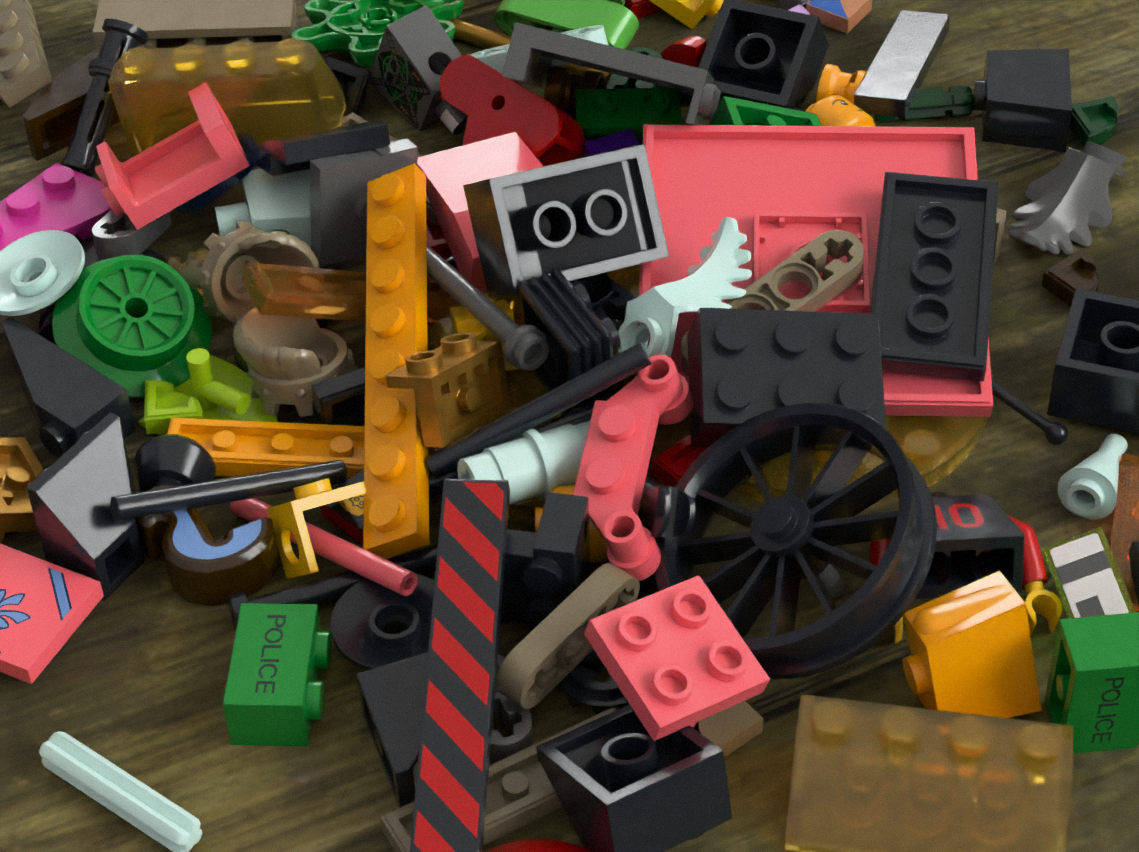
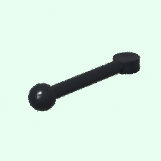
M991 379L992 394L1043 430L1049 443L1060 445L1067 440L1068 429L1063 423L1050 422Z

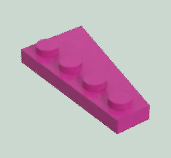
M55 163L47 168L44 172L0 201V251L26 235L44 230H61L72 235L77 234L83 240L93 236V226L111 210L101 190L105 188L104 185L97 179L59 163Z

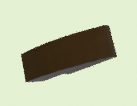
M121 45L119 46L118 52L116 54V59L121 49ZM143 45L139 47L131 70L134 74L133 83L128 88L122 89L110 126L124 120L122 106L155 91L149 51ZM101 46L76 61L57 76L36 97L24 113L23 120L32 157L35 160L39 161L69 146L78 116L92 81L88 66L91 59H97ZM105 85L104 92H106L108 85ZM98 106V108H97V111H96V114H95L93 123H92V125H91V128H90L88 137H89V136L91 135V133H92V130H93V127H94V124H95V121H96L98 112H99V110H100V107H99V106Z

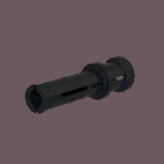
M117 19L104 20L102 30L105 32L102 45L97 59H91L88 66L92 81L78 116L68 151L61 164L89 177L94 175V168L99 156L96 146L105 140L122 89L128 88L133 83L134 74L131 70L139 47L145 45L148 40V34L144 30ZM121 45V49L116 59V54L118 52L119 46ZM105 85H108L106 92H104ZM98 106H99V107H100V110H99V112H98V115H97V118H96V121H95V124H94L92 133H91V135H90L89 141L87 142V137H88V134H89L91 125H92V123H93V120H94V117H95L97 108H98Z

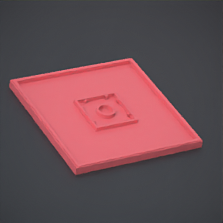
M643 124V144L646 149L669 257L640 264L639 296L654 286L675 282L688 277V268L693 264L698 265L702 261L700 258L702 248L712 246L711 236L719 229L723 218L731 217L737 220L738 231L747 236V241L740 245L739 249L748 250L751 253V259L738 268L749 269L752 272L748 280L732 282V286L742 289L747 288L827 231H848L857 236L863 244L864 258L861 275L854 284L816 312L871 314L885 171L978 180L974 127ZM828 255L826 265L836 259ZM843 256L839 258V260H841L844 263H847L848 257ZM822 271L821 273H819V275L821 276V279H823V271ZM798 281L786 282L778 288L783 296L790 299H801L811 292L807 285ZM728 299V300H722L721 302L726 303V302L729 301L730 299ZM696 312L679 313L673 350L670 358L675 363L677 372L686 378L688 384L689 377L681 367V341L683 335L691 328L697 315ZM989 337L984 381L882 371L885 416L991 417L993 395Z

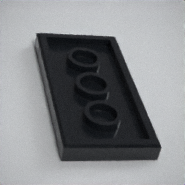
M885 171L871 314H879L882 371L984 381L987 364L999 182Z

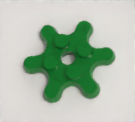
M311 0L304 5V11L310 22L314 25L294 30L291 33V39L301 54H315L331 49L340 53L349 52L356 65L370 67L374 65L386 26L425 5L432 11L453 41L455 24L447 20L455 19L461 15L464 0Z

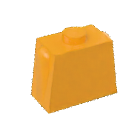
M997 571L906 611L903 615L911 654L902 660L905 676L914 695H918L941 732L1042 711L1026 604L1001 571Z

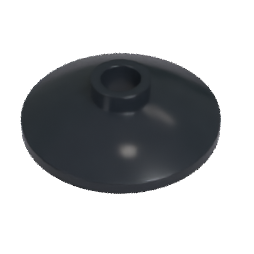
M417 574L418 583L416 589L409 596H403L368 578L353 585L337 601L331 615V634L337 650L350 663L364 670H371L428 652L435 581Z

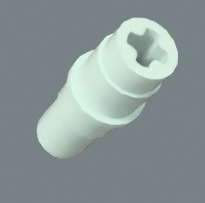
M590 420L576 425L565 424L542 432L529 429L520 434L518 439L485 448L482 453L462 458L458 462V478L466 480H508L510 486L509 505L534 497L545 501L547 493L558 485L576 483Z

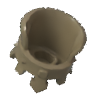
M236 221V230L222 237L212 233L204 242L210 249L204 263L192 260L181 272L182 277L191 289H202L207 302L201 308L209 316L223 318L232 322V325H236L237 320L240 316H243V313L252 309L256 304H261L262 300L281 294H295L297 297H302L309 301L313 313L316 314L324 287L321 284L324 281L322 269L318 267L319 260L305 241L299 240L294 235H287L286 232L263 231L256 228L249 221Z
M281 294L262 300L261 304H256L252 309L243 313V316L239 317L234 326V346L247 362L249 371L246 376L252 379L251 397L261 398L263 412L272 416L278 413L280 404L295 405L300 417L313 415L311 385L359 369L355 365L353 350L347 348L346 342L339 334L320 328L309 301L302 297H297L295 294Z

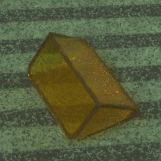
M289 38L280 42L249 43L238 41L228 45L211 46L187 44L176 48L159 49L136 47L126 51L115 63L108 80L132 157L199 120L188 92L204 82L208 84L232 123L245 155H253L251 156L252 158L248 157L249 159H255L259 147L266 141L341 127L346 108L342 86L316 47L309 42L296 38Z

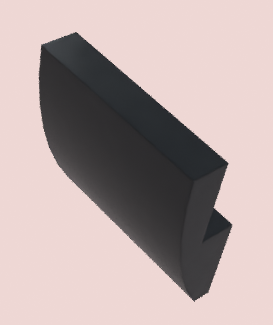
M369 121L269 140L259 147L255 155L256 166L268 174L276 176L310 169V160L390 145L388 123Z

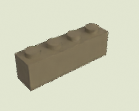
M99 0L92 32L95 48L102 45L105 36L102 26L105 19H117L133 24L148 34V40L143 46L149 51L152 71L296 67L297 48L291 39V33L299 28L295 0Z

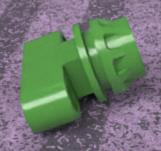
M502 0L493 16L498 28L511 37L515 22L541 29L551 26L553 27L551 31L557 33L593 25H603L608 45L625 50L639 28L637 17L624 6L625 0Z

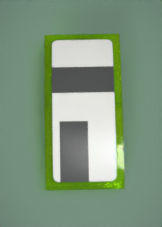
M1102 526L1042 548L1068 618L1136 612Z

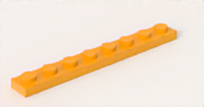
M415 163L367 182L364 484L367 493L364 494L363 549L384 559L429 545V466L426 461V457L429 456V447H424L420 421L416 413L414 389L388 388L385 377L386 374L405 365V358L417 352L428 351L426 175Z

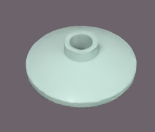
M61 230L39 231L12 242L0 251V315L19 316L38 311L62 297L74 285L85 263L84 249L74 235Z

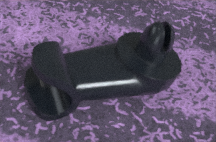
M645 479L638 511V517L642 526L651 532L652 537L674 538L689 532L695 520L696 507L694 499L681 488L661 486L653 479Z

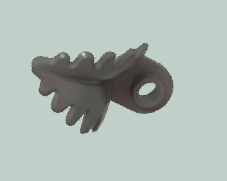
M1090 141L1086 142L1082 152L1069 147L1059 166L1028 185L1025 195L1033 203L1024 205L1014 212V217L1021 221L1014 222L1009 226V237L1033 246L1042 252L1046 251L1053 256L1059 255L1060 251L1066 255L1073 254L1074 247L1071 241L1083 247L1090 246L1093 240L1088 225L1105 228L1112 222L1113 215L1109 198V182L1114 175L1121 178L1124 177L1126 171L1121 168L1126 156Z

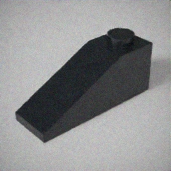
M8 317L1 322L13 367L39 428V437L51 454L60 458L77 443L84 433L90 431L110 412L120 417L124 439L136 431L127 389L12 317Z

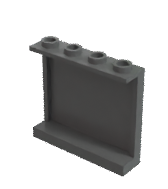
M515 22L502 74L503 77L525 85L545 89L552 60L556 59L667 88H680V91L691 93L693 97L686 123L689 125H703L704 119L711 120L718 107L721 91L717 85L713 84L714 78L708 70Z

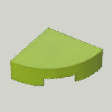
M145 381L144 423L147 435L167 433L171 417L203 419L201 405L195 397H189L180 391L174 390V385L166 381Z

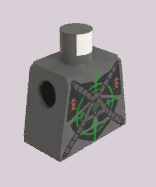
M425 5L386 26L369 82L415 129L425 130L442 121L454 136L465 131L468 115L440 98V78L444 69L451 61L462 57V55L432 11Z

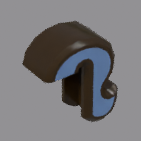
M161 485L149 490L174 487L175 485ZM196 508L137 518L142 545L147 557L157 560L164 555L168 578L173 591L188 602L215 606L227 603L228 595L242 591L248 597L271 582L280 566L271 518L264 517L230 530L223 538L214 541Z

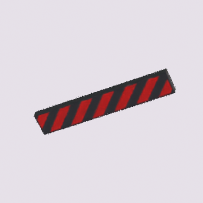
M444 479L410 852H483L510 502L508 480Z

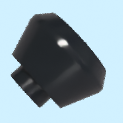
M166 434L148 440L139 447L134 458V467L141 492L161 485L180 486L214 480L216 474L215 462L207 450L194 439L178 434Z

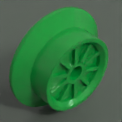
M122 255L104 259L85 267L74 285L62 297L57 299L52 318V334L55 345L127 389L129 399H145V381H166L172 383L174 388L187 381L190 375L186 356L191 350L197 348L209 351L212 326L210 316L201 308L205 301L199 291L191 289L181 273L159 259L145 255Z

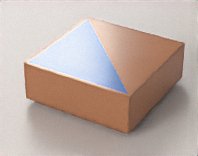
M810 0L806 4V10L810 15L818 16L822 25L848 34L872 10V0Z

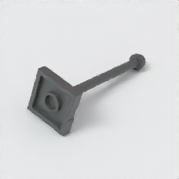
M408 138L390 142V145L310 160L311 250L318 258L320 267L366 256L367 182L413 163L417 165L418 147ZM427 244V274L505 344L504 356L506 360L519 369L534 370L540 367L549 354V345L546 342L545 334L534 325L520 327Z

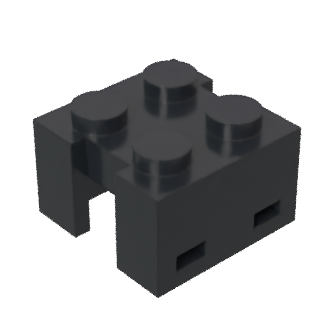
M548 492L537 533L507 529L501 619L525 622L526 626L533 630L590 576L589 497Z

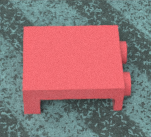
M206 82L188 92L199 119L196 122L125 162H120L116 158L106 141L96 146L101 164L96 166L95 170L105 187L101 189L115 215L120 217L127 214L137 230L250 166L232 123Z

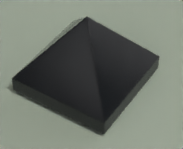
M327 56L313 105L343 116H347L352 112L359 116L372 72Z

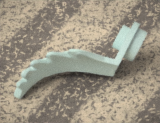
M731 217L723 218L719 229L711 236L712 246L702 248L700 252L702 261L700 264H693L688 268V277L675 282L654 286L639 297L627 302L625 319L618 331L621 341V347L618 349L619 353L641 343L649 357L654 355L670 357L673 350L679 313H698L699 308L730 309L731 305L721 301L742 298L745 295V289L731 285L732 282L748 280L752 275L751 270L738 268L751 259V253L748 250L739 249V246L747 241V236L738 231L737 220Z

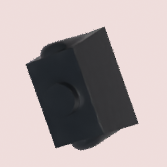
M1069 48L987 50L983 80L975 79L973 92V110L982 111V141L1066 151L1072 114Z

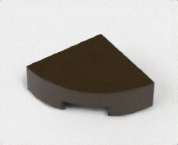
M1080 249L1044 271L1042 287L1071 306L1076 288L1094 292L1098 291L1099 281L1095 271L1096 263L1086 251Z

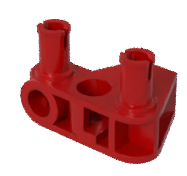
M468 53L451 61L440 78V98L468 115L462 146L516 132L543 166L582 158L583 144L589 140L584 138L581 125L573 117L517 82L503 77L500 72Z

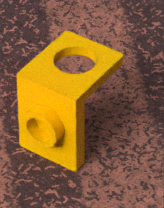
M329 478L293 488L296 500L267 508L269 517L273 522L275 539L287 579L319 571L302 511L365 494L367 492L364 481L334 490L331 488ZM290 531L294 535L298 545L299 560L295 556L291 546Z

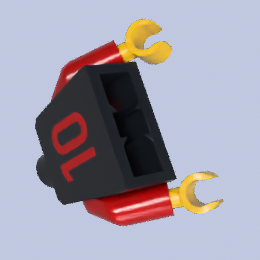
M944 492L931 493L937 518L936 545L930 570L915 599L938 598L997 571H1001L1017 593H1022V590H1025V604L1030 636L1036 626L1035 613L1046 618L1049 625L1048 628L1053 633L1063 607L1060 598L1056 594L1044 589L1043 585L1048 583L1049 580L1038 538L1033 528L1007 515L990 496L983 494L949 496ZM891 539L870 542L869 563L876 566L879 564ZM903 617L894 626L895 644L899 643L902 639Z

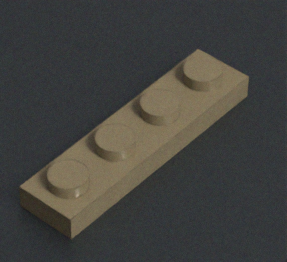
M0 0V96L10 108L52 82L30 0Z

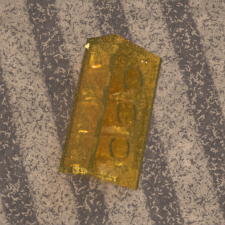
M801 694L784 852H1065L1072 789L1073 726Z

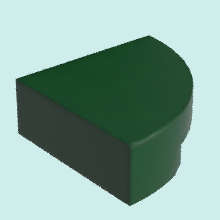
M1114 96L1072 104L1070 129L1083 147H1085L1087 141L1102 145L1113 135L1118 113V104Z

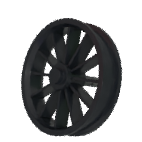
M801 403L779 407L748 419L743 424L729 430L705 449L689 466L675 486L684 490L695 501L696 512L692 529L674 538L655 537L661 553L660 565L654 572L659 591L693 578L695 565L732 560L704 578L703 582L718 604L741 590L725 614L770 679H794L821 673L846 663L878 642L903 617L914 602L930 570L937 538V518L934 501L925 479L912 461L905 455L891 433L879 422L867 414L843 405ZM837 446L811 485L815 448ZM867 452L884 461L845 487ZM791 455L786 495L777 496L763 468ZM752 476L767 501L756 513L727 501L736 489ZM897 489L899 499L898 511L856 516ZM716 514L750 528L749 532L703 538ZM891 539L886 552L877 566L832 547ZM833 566L866 580L850 598L837 608L832 598H836L844 592L846 581ZM800 579H808L826 616L795 630ZM774 594L769 637H745Z

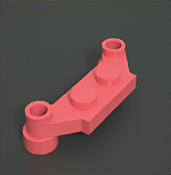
M666 355L649 357L652 364L640 370L637 377L607 401L595 400L573 495L589 497V519L606 543V554L609 562L639 581L650 577L657 570L661 561V553L655 538L651 536V532L647 528L642 526L638 517L658 423L670 425L682 421L690 414L694 405L688 381L677 372L674 361Z

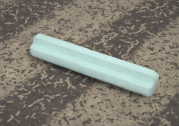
M61 731L54 732L48 741L42 743L39 754L42 757L44 767L171 851L189 852L193 845L199 843L203 832L200 829L201 823L198 818L69 734Z

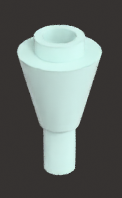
M1119 434L1108 435L1097 452L1062 475L1058 482V495L1062 504L1071 513L1089 520L1102 519L1112 513L1117 503L1119 462L1128 447L1124 437Z

